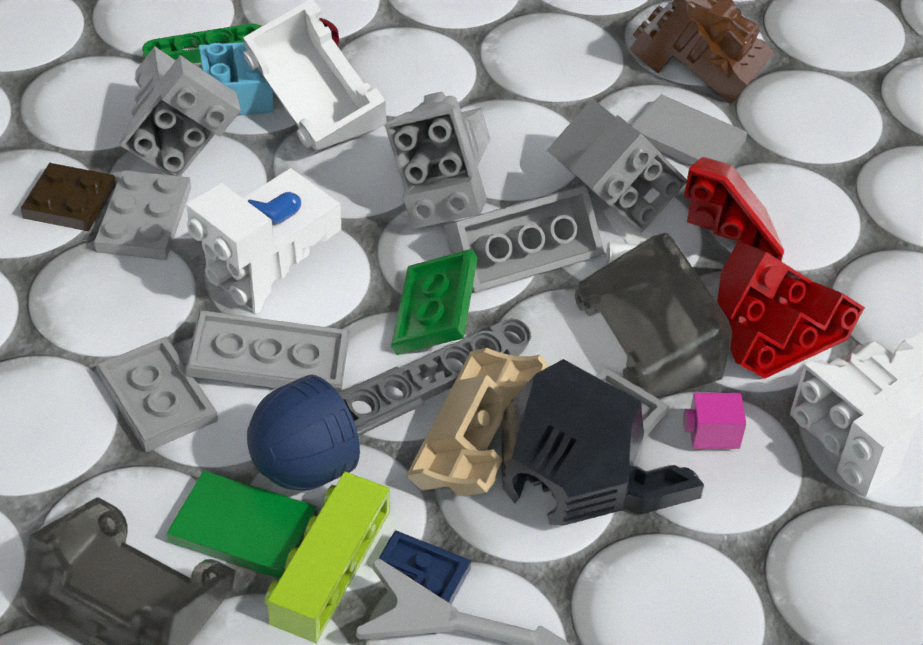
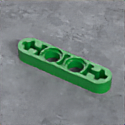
M254 23L152 39L142 46L143 58L145 59L151 50L156 47L175 60L181 55L191 63L201 62L199 45H210L218 42L241 43L244 42L243 37L262 26ZM187 47H194V48H196V49H192V50H183L184 48H187Z

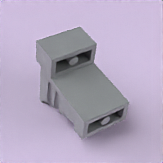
M154 47L135 71V81L141 89L134 98L137 104L131 111L133 119L129 122L119 144L167 175L181 176L216 134L220 137L241 112L237 92L181 55L175 60Z
M441 91L425 95L424 102H421L411 112H405L394 120L385 123L384 126L405 188L403 199L413 229L481 214L487 197L479 174L478 164L490 141L482 108L461 112L457 98L445 96Z
M594 99L587 103L547 149L552 156L640 233L647 228L687 182V179L659 153L660 151L647 138L619 115L615 117Z

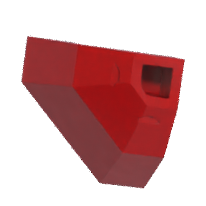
M701 157L692 164L688 171L684 198L691 200L687 223L713 230L714 235L743 242L763 250L782 261L785 250L766 208L735 168L730 164L706 157Z
M740 241L737 242L720 274L716 316L734 361L764 379L847 341L865 309L864 306L845 294L810 280L769 253Z

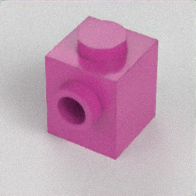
M741 393L693 394L690 409H685L683 415L684 432L691 433L693 449H740L746 428Z

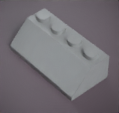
M587 186L564 190L443 224L451 254L473 249L478 257L472 288L473 293L605 254Z

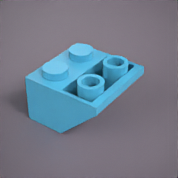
M244 42L199 45L202 70L237 92L241 110L239 115L273 113V90L257 68L252 70L243 56V52L246 51Z

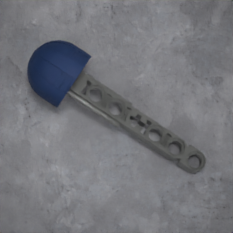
M506 319L490 326L488 331H479L401 368L396 366L339 393L326 380L316 375H306L281 386L266 395L254 411L247 430V446L250 457L259 472L280 487L299 491L321 487L340 478L344 471L350 473L357 467L360 457L358 436L423 406V401L452 388L460 371L450 369L446 364V359L455 358L464 365L470 352L475 351V345L479 344L500 353L519 356L524 352L531 340V331L524 322L518 319ZM510 331L517 334L521 343L514 344L509 342L505 338L504 332ZM435 370H436V372H437V373L433 376L431 382H429L427 379L420 380V379L418 378L419 375H420L422 378H427V377L433 375V373H434ZM388 386L398 388L403 394V399L393 400L389 398L384 388ZM363 401L371 407L372 413L361 415L353 409L352 403Z

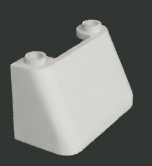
M308 0L243 37L246 47L243 56L252 70L257 68L296 123L299 128L297 134L306 148L312 146L317 151L383 126L386 123V101L377 88L371 90L368 82L365 84L362 82L332 40L329 27H325L321 21H318L317 16L322 14L321 9L314 0Z

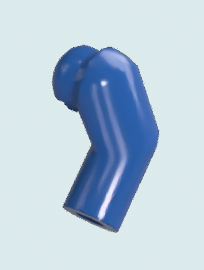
M292 192L282 193L268 203L248 200L251 205L269 217L273 224L283 223L295 215L301 207L300 197Z

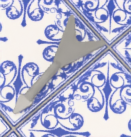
M381 559L374 561L373 570L394 598L396 607L359 626L356 632L358 639L448 632L457 629L517 645H570L567 641L543 626H538L536 631L459 612L456 607Z

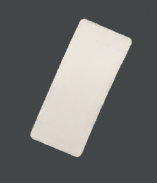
M612 207L603 210L606 219L626 243L639 244L640 241H648L649 245H662L646 229L640 233Z

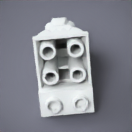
M292 168L244 198L221 182L186 204L187 228L195 240L202 241V248L206 259L205 273L207 278L213 285L220 286L227 291L237 304L246 306L254 314L262 310L264 301L271 292L272 283L278 279L282 280L286 273H289L290 265L298 264L302 259L309 256L310 246H314L317 242L328 241L333 235L341 231V204ZM292 192L300 197L301 207L295 215L283 223L273 224L269 217L251 205L248 200L268 203L282 193Z
M919 332L910 339L906 338L893 352L877 342L871 341L865 346L857 345L843 360L835 358L829 364L824 360L808 361L804 364L790 415L801 427L806 428L820 440L830 452L835 453L840 458L836 472L842 476L848 485L857 489L865 497L898 475L917 424L911 419L923 411V334Z

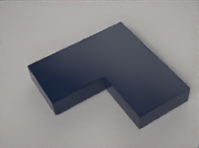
M397 530L394 531L378 558L451 605L471 570V560Z

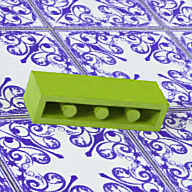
M344 471L337 485L332 484L328 488L321 512L318 516L313 515L310 518L305 529L303 542L299 548L294 547L290 551L285 563V572L279 582L273 581L267 590L265 605L268 606L269 625L317 644L390 513L389 487Z

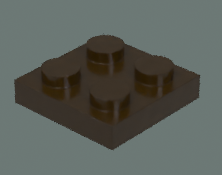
M49 162L21 207L22 217L28 220L89 232L116 186L115 176Z

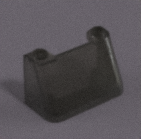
M668 233L650 237L579 282L578 289L575 290V301L581 311L584 310L589 316L601 312L627 354L623 378L656 398L723 379L732 341L729 321Z
M99 497L94 498L30 535L20 589L22 604L34 618L82 645H189L230 594L236 570L214 559H206L194 567L191 578L126 544L128 524L125 516L117 507Z

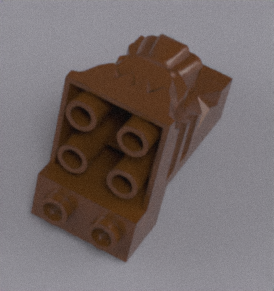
M671 0L664 8L659 5L647 19L650 23L648 24L646 21H643L633 33L636 40L629 49L657 73L675 56L731 104L775 53L766 45L765 41L757 38L760 32L759 26L743 17L741 10L736 8L732 0Z

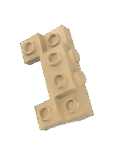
M489 348L471 351L406 476L421 490L449 487L458 496L487 493L488 489L494 484L496 473L503 461L494 450H487L503 419V412L531 378L548 367L547 361L541 355L513 356Z

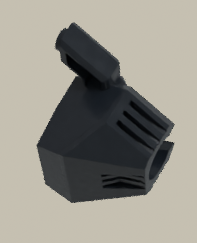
M565 359L536 373L515 399H512L510 405L503 412L501 436L503 459L502 488L515 504L520 499L527 480L533 484V487L542 484L543 492L551 490L553 498L557 500V507L547 514L550 525H568L622 511L624 505L639 514H645L701 499L704 484L698 475L687 467L680 468L676 465H667L648 471L638 467L644 437L641 401Z

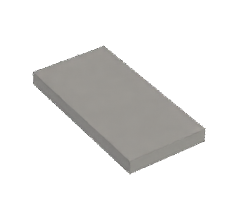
M199 310L186 366V376L279 388L306 375H316L326 380L339 393L342 391L350 330Z

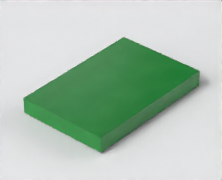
M473 249L408 266L391 348L397 355L464 339L478 259Z
M203 470L167 531V541L280 579L285 572V563L290 551L294 547H300L310 518L313 515L317 516V506Z

